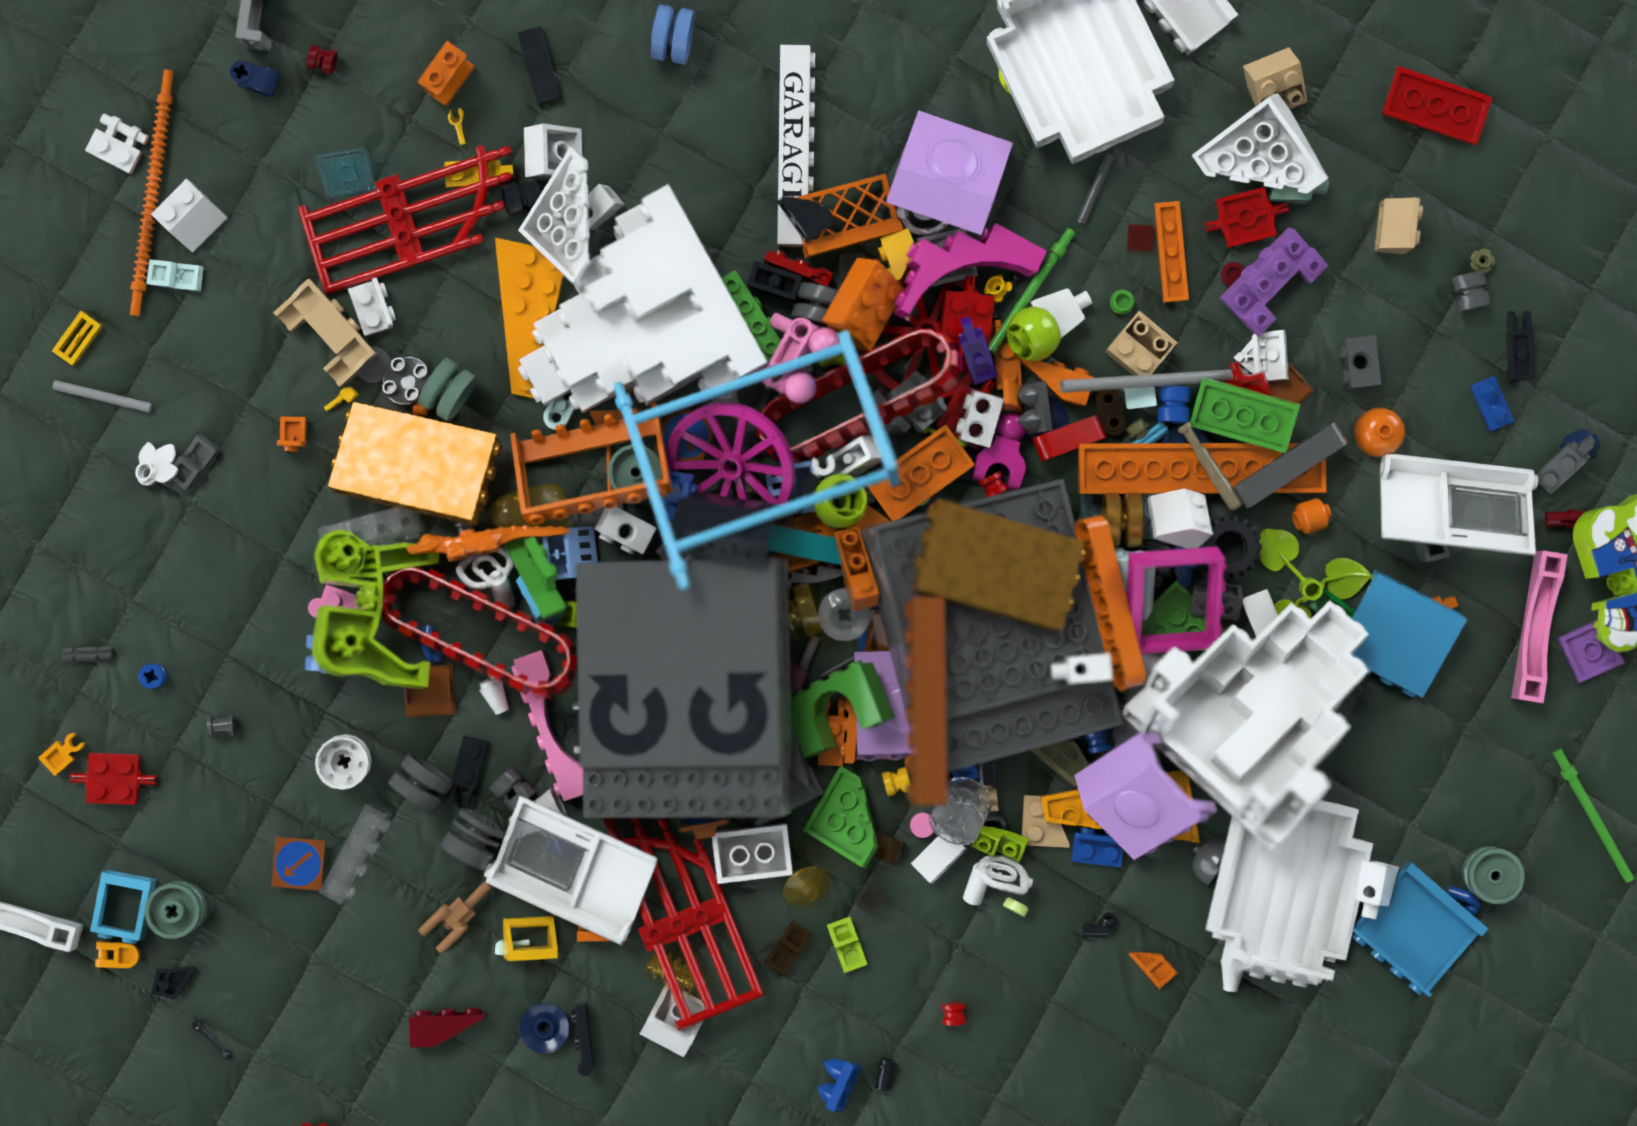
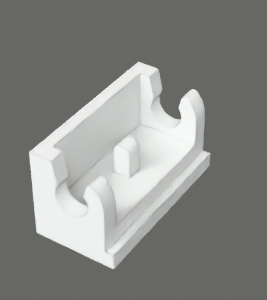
M946 828L911 864L929 883L934 884L967 848Z

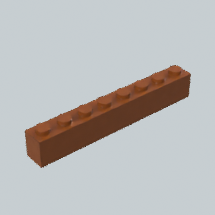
M944 597L908 598V603L905 604V617L909 621V629L905 630V642L909 644V654L905 657L906 670H909V680L906 681L905 690L906 695L909 696L910 706L906 707V720L910 722V732L906 734V745L910 748V758H907L906 763L907 773L910 774V784L907 785V798L911 800V805H947Z

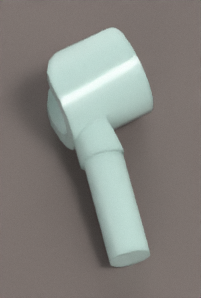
M530 939L512 941L513 948L530 945ZM503 940L496 943L495 954L504 955Z

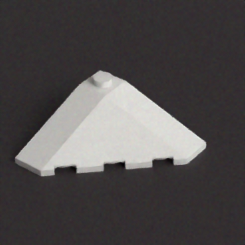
M1278 93L1269 96L1192 155L1206 176L1226 175L1231 176L1230 180L1250 183L1251 180L1264 182V186L1284 189V186L1298 188V192L1309 193L1328 179L1293 114Z
M570 147L518 231L572 283L577 284L589 265L588 185L586 172L588 170V161L574 148Z

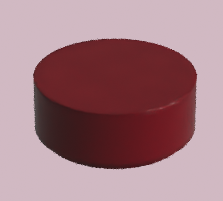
M1237 262L1226 264L1220 273L1221 281L1225 286L1231 287L1241 276L1245 268Z

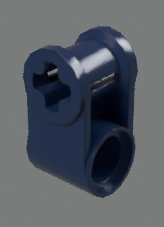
M241 60L234 62L229 72L231 78L238 86L271 98L274 97L281 75L280 72L274 69ZM245 69L248 75H243L240 79L238 73H243Z

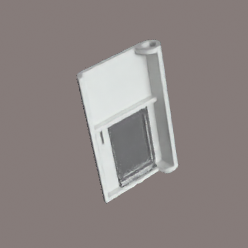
M1385 454L1381 458L1380 463L1382 538L1535 555L1532 490L1537 488L1538 475H1535L1534 470L1400 454Z
M520 796L494 864L489 863L484 877L487 878V884L622 946L631 930L658 858L526 797Z

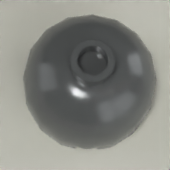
M1212 838L1206 843L1200 841L1193 850V853L1196 854L1192 861L1194 874L1209 888L1218 879L1227 841L1223 838Z

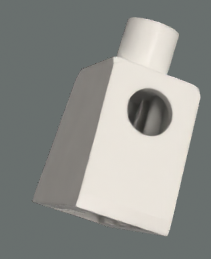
M598 184L588 194L587 219L589 220V230L595 231L625 205L607 185ZM592 209L593 215H592V217L590 218V217H589V212H590V210Z
M1067 288L1033 300L1029 306L1040 307L1049 311L1059 325L1060 339H1062L1084 321L1085 316L1081 310L1093 303L1086 291L1073 297L1071 291Z
M1110 654L1064 658V663L1051 664L1052 679L1066 678V683L1111 680ZM1076 665H1081V674L1075 673Z
M1362 861L1356 893V900L1364 902L1361 916L1376 919L1379 906L1389 905L1399 867L1378 861Z

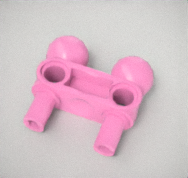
M775 313L770 320V326L784 332L785 335L770 362L752 373L839 344V336L833 329L820 328L805 318L791 320ZM808 331L807 334L804 337H802V334ZM806 366L784 373L779 381L777 379L780 375L763 381L765 385L772 387L778 393L786 394L791 401L796 403L810 401L816 392V384L813 377L803 372Z

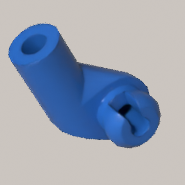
M423 626L422 632L428 635L435 631L433 626ZM422 643L420 644L426 660L429 662H439L442 660V650L436 652Z

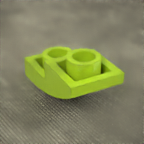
M979 826L971 847L994 857L996 852H999L1020 862L1029 839L1003 829Z

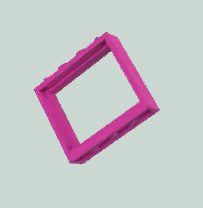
M1218 547L1128 553L1126 597L1141 654L1169 652L1174 647L1179 651L1209 649L1220 638V635H1223L1220 616L1224 615V605L1221 599L1222 594L1225 593L1223 571H1226L1227 566L1225 564V556L1222 555ZM1209 563L1205 631L1141 636L1144 568Z

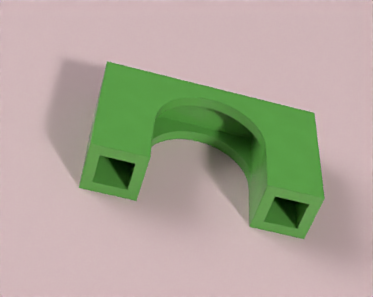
M862 660L853 662L848 665V670L844 672L843 670L835 671L828 675V680L815 681L809 685L810 689L806 691L801 689L791 693V725L804 758L820 755L837 746L826 718L828 700L836 691L844 694L850 700L862 730L875 728L895 718L873 662L862 663Z

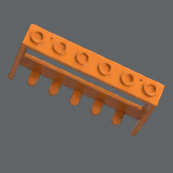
M651 403L652 408L658 407L656 403ZM632 409L633 415L639 413L638 409ZM606 414L604 416L605 423L594 426L591 425L588 419H583L580 421L581 428L568 431L565 425L560 424L555 427L557 434L543 436L541 430H533L531 432L533 439L519 441L515 433L510 434L520 510L527 524L537 525L545 520L554 518L565 519L569 515L577 513L588 514L596 509H612L619 504H634L641 502L643 499L650 498L646 484L642 483L531 507L525 464L630 442V435L624 419L616 421L613 414ZM660 416L637 424L641 439L653 436L657 438L663 479L656 480L655 482L660 497L663 498L667 494L674 492L670 477L662 418Z

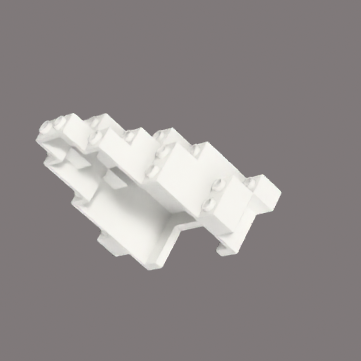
M667 185L642 198L640 205L615 218L613 233L617 241L601 249L600 255L589 260V265L577 284H574L579 295L560 304L559 310L533 323L536 330L532 331L536 341L539 345L543 343L545 346L519 359L521 366L518 367V370L524 381L529 379L534 388L530 389L537 403L541 401L545 406L571 392L572 395L568 398L575 410L580 408L583 414L616 396L614 390L616 382L623 383L625 390L635 385L633 392L639 403L644 402L646 406H649L651 403L657 402L697 379H700L698 380L700 390L704 391L747 376L765 366L767 361L672 190Z
M1331 601L1312 619H1309L1301 608L1291 603L1253 641L1249 639L1246 632L1232 625L1194 664L1186 653L1174 647L1154 666L1146 686L1124 707L1121 716L1139 732L1159 734L1161 744L1156 747L1274 852L1294 831L1298 823L1318 804L1330 786L1325 776L1315 770L1338 746L1350 727L1342 716L1334 712L1369 671L1360 659L1352 656L1363 644L1368 633L1360 623L1354 622L1340 606L1333 604Z

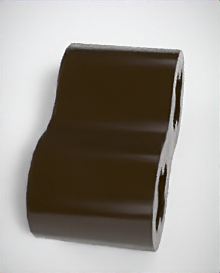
M874 830L878 848L872 857L897 866L906 843Z

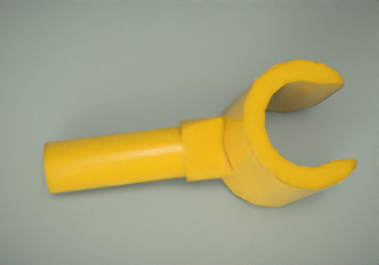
M459 108L458 114L460 118H454L450 110L448 121L455 126L459 143L462 145L466 144L461 124L464 112Z
M352 387L343 388L339 396L324 407L327 412L343 400L349 404L352 403L358 396V392Z

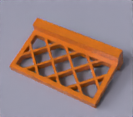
M886 173L795 197L815 201L813 200L814 198L820 197L818 202L821 203L825 195L830 194L839 200L833 211H830L833 217L845 223V226L839 233H835L827 228L820 233L817 239L810 240L807 243L801 238L805 258L876 240L904 230L901 220L899 221L895 205L883 201L884 196L887 201L890 193ZM881 181L884 190L880 198L868 192L870 185ZM867 184L865 189L859 187ZM854 188L862 193L857 204L844 198L848 189ZM843 191L841 196L836 192ZM865 195L877 202L872 213L859 207ZM841 202L854 208L848 220L835 213ZM880 204L889 209L891 219L883 221L874 216ZM856 211L869 217L865 226L859 227L851 222ZM872 219L876 221V223L870 224ZM848 225L851 226L852 228H854V229L846 230L847 227H848ZM824 232H827L828 234H830V235H828V236L822 237L823 234H824Z

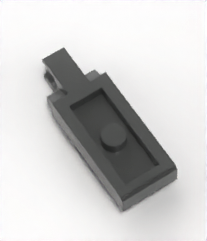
M1588 435L1579 444L1574 441L1572 443L1569 442L1535 473V475H1538V484L1549 494H1552L1590 458L1588 452L1594 447L1595 441Z

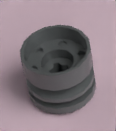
M462 807L458 814L466 821L455 818L453 821L461 832L449 830L440 846L459 860L480 870H486L494 857L493 853L486 846L498 848L501 843L495 837L503 839L506 831L487 815Z

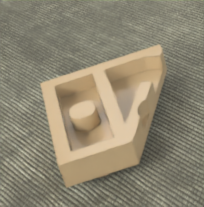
M1024 795L1021 836L1029 839L1027 845L1069 848L1070 844L1062 825L1044 821L1040 795Z

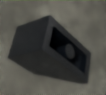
M783 196L777 201L805 243L834 223L831 211L827 206H822L820 202L790 196Z

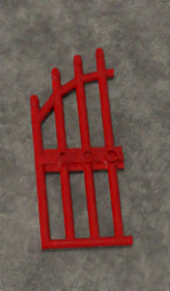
M481 145L475 148L477 154L475 157L403 181L400 180L399 174L383 178L375 182L376 190L311 212L308 211L307 205L298 207L297 209L324 294L328 295L370 281L373 278H379L484 242L482 234L474 235L471 238L468 235L480 217L506 208L504 201H497L485 206L484 204L489 188L498 186L501 183H507L513 179L510 172L490 178L488 175V162L512 154L510 146L486 153L485 145ZM478 166V182L408 205L404 193L405 190ZM477 193L473 210L419 228L415 227L411 214ZM378 199L381 200L384 210L383 214L316 236L312 221ZM388 222L392 237L326 259L323 258L320 249L321 244ZM464 223L452 243L423 252L419 238ZM395 246L399 261L331 283L327 271L328 268Z
M629 817L631 825L634 826L633 830L636 837L620 838L618 830L614 826L613 818H603L609 836L633 847L640 846L642 851L653 856L655 855L651 847L668 850L690 902V908L677 913L659 865L656 863L652 877L668 917L654 922L646 900L643 897L638 910L645 926L638 928L646 951L655 950L682 1018L675 1021L678 1031L765 996L724 893L717 882V876L707 851L704 849L702 840L692 839L697 854L676 843L665 817L658 819V825L660 830H662L664 839L647 836L643 825L640 824L641 820L639 817ZM683 858L703 869L714 898L700 903ZM723 921L751 987V991L741 995L736 993L710 928ZM698 931L702 932L728 997V1000L716 1005L713 1003L687 936ZM676 940L679 942L705 1008L692 1015L664 948V945Z

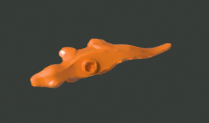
M513 525L493 530L487 529L475 533L474 529L459 532L460 536L454 538L425 534L417 544L409 545L407 552L412 555L433 552L447 554L448 561L453 562L466 559L470 555H487L498 552L499 546L524 537H549L569 534V529L563 526L530 527L523 525L522 527H517Z

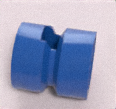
M1160 386L1158 401L1162 403V406L1158 408L1157 422L1173 424L1189 422L1190 408L1187 407V404L1191 402V388Z

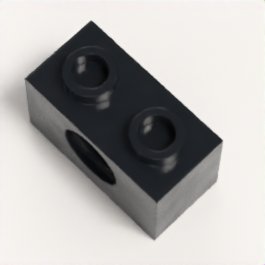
M755 261L747 287L795 303L803 278L800 275Z

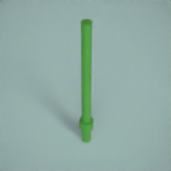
M1067 228L1058 243L1053 244L1049 250V256L989 343L990 353L995 354L1006 338L1007 327L1011 318L1021 309L1026 308L1057 260L1062 259L1067 251V245L1075 235L1073 230Z
M1561 748L1555 750L1552 754L1561 768L1560 773L1564 780H1568L1625 883L1631 882L1635 878L1576 776L1578 774L1573 764L1570 765Z

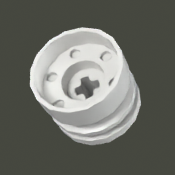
M348 734L335 736L324 743L317 753L315 761L317 774L331 788L341 790L352 788L360 783L370 771L372 763L371 752L366 743L357 736ZM342 754H344L345 758H351V761L348 763L349 767H346L345 764L340 765L339 760L342 759Z

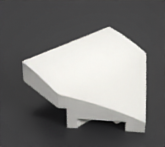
M1286 331L1263 332L1260 336L1254 334L1251 341L1241 352H1238L1234 359L1239 361L1253 374L1264 371L1268 382L1289 380Z

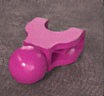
M1007 411L999 416L995 428L997 435H995L990 448L984 447L976 455L972 474L973 480H982L989 466L994 463H1002L1009 470L1007 484L1010 490L1016 491L1020 488L1026 465L1019 453V440L1024 437L1027 431L1018 422L1022 416L1020 413Z

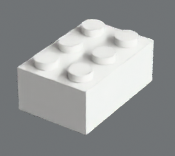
M787 822L761 825L759 827L716 831L715 836L712 837L718 884L793 875Z

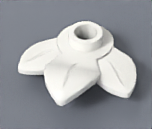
M150 442L144 445L139 453L140 464L135 471L136 477L141 484L150 486L156 482L166 483L175 477L178 468L173 465L176 457L174 445H165L157 450Z

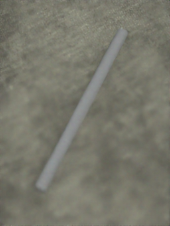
M1247 368L1241 369L1243 375H1249V371ZM1231 369L1071 379L1061 380L1060 390L1062 393L1201 384L1203 377L1220 382H1229L1233 379Z

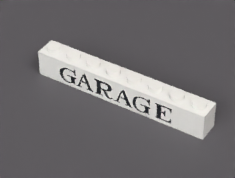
M780 45L778 200L783 196L799 197L808 194V191H813V176H809V167H814V152H809V142H814V127H809V117H814V102H810V92L815 93V77H810V68H815V53H810V45ZM778 205V247H803L799 233Z

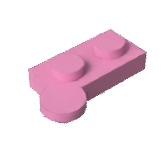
M326 584L322 597L311 600L308 604V611L311 616L317 617L318 608L323 605L358 609V606L355 605L356 594Z

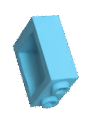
M112 870L102 872L90 932L98 933L97 937L112 939L113 936L122 937L123 942L136 944L137 941L146 938L148 924L145 918V904L150 894L155 891L157 879ZM109 884L143 890L135 931L102 925Z

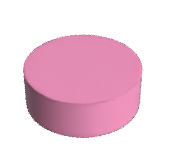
M920 812L912 817L910 828L915 836L925 838L933 833L935 822L931 815Z

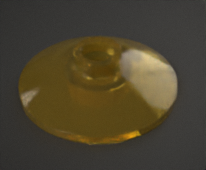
M810 866L803 868L786 881L783 888V896L789 904L794 906L813 903L827 891L830 884V876L822 867Z

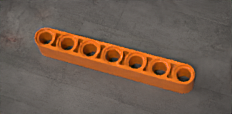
M1102 515L1078 520L1075 524V534L1078 540L1085 541L1083 546L1085 549L1083 566L1105 654H1110L1113 684L1118 690L1142 685L1146 680V672L1108 522Z

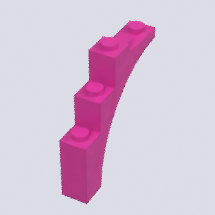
M996 223L988 228L985 227L978 241L961 231L956 232L952 236L949 235L942 248L925 239H921L917 243H912L906 253V256L909 257L906 266L912 269L905 279L904 283L907 286L904 292L901 291L895 300L894 305L897 308L894 314L901 318L909 315L919 297L932 283L955 270L973 266H994L1013 270L1030 277L1038 272L1047 251Z

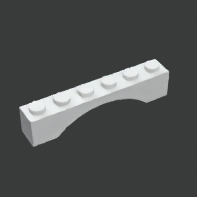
M0 902V930L11 932L34 940L44 946L66 952H71L78 948L84 924Z

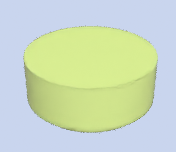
M1010 897L1006 898L1003 904L1005 908L1022 917H1025L1029 910L1027 906Z

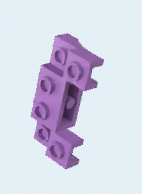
M1288 227L1270 247L1260 252L1259 258L1242 271L1241 276L1219 299L1245 324L1252 334L1260 336L1276 320V317L1265 304L1297 272L1304 281L1312 283L1329 265L1314 248L1308 246L1295 229Z

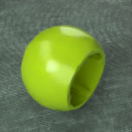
M1027 307L1021 309L1008 323V344L1012 351L1024 360L1040 361L1046 359L1055 352L1060 343L1061 332L1059 325L1053 315L1044 308Z
M848 474L830 475L819 483L814 494L850 482L856 478ZM861 488L836 497L839 500V508L833 505V498L813 505L816 515L826 525L833 528H848L856 524L863 517L867 509L868 499L865 488Z

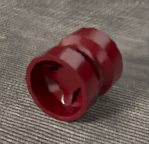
M313 44L307 55L306 67L311 70L320 69L323 73L332 75L337 65L338 51L332 49L326 51L321 46Z

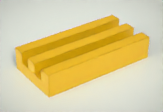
M80 311L52 352L70 365L75 366L103 325L96 322L83 311ZM86 320L87 322L85 323V325L76 335V337L69 345L67 350L63 353L61 350L72 337V335L77 330L82 321ZM93 325L94 327L91 329V331H90L89 334L86 336V338L83 340V342H82L81 345L78 347V349L76 350V352H75V353L73 354V356L70 358L69 356L71 355V353L74 351V349L76 348V346H77V345L79 344V342L82 340V338H83L84 335L87 333V331L89 330V328Z

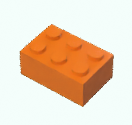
M857 258L822 320L837 334L848 330L854 349L871 351L896 307L894 303L901 291L904 292L905 288L878 260Z

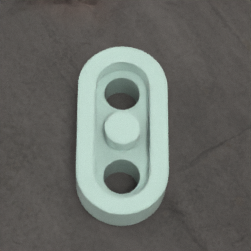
M563 396L549 403L543 415L545 424L553 430H556L555 427L560 424L566 426L574 412V407L570 400H565ZM555 413H559L561 415V420L559 422H554L552 420V417Z

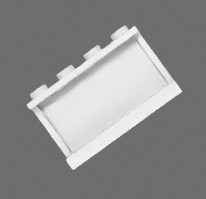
M1227 0L1143 1L1145 8L1151 14L1154 12L1159 18L1158 24L1165 33L1169 32L1175 39L1173 43L1181 53L1185 52L1187 56L1233 22L1238 16V13Z

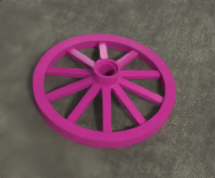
M729 402L712 403L702 406L687 415L675 427L668 440L666 452L670 471L679 472L678 469H718V472L697 486V492L702 493L718 480L724 478L725 481L720 496L728 497L733 481H735L739 499L748 500L744 480L768 503L783 505L788 503L792 496L795 484V464L791 449L776 425L763 414L750 407ZM715 415L739 417L733 449ZM707 418L723 451L687 430L695 422ZM748 421L765 433L767 438L744 452L742 447ZM682 438L719 460L678 461V450ZM773 444L779 455L782 467L753 463L749 459ZM730 461H733L738 469L734 468ZM749 471L782 476V487L778 499Z

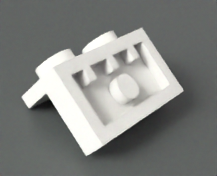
M373 278L371 282L348 289L364 337L393 328L392 321L396 320L392 306H386L384 298L388 297L383 282L378 283L377 278Z

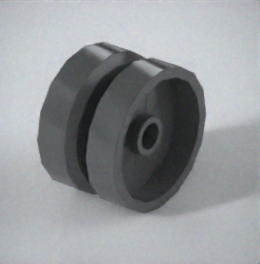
M800 283L797 297L805 303L794 304L791 318H805L820 328H829L822 319L838 291L813 283Z
M407 753L401 762L403 769L407 773L395 771L388 783L410 802L429 812H435L441 803L439 795L435 792L447 794L454 782L445 773L415 754Z

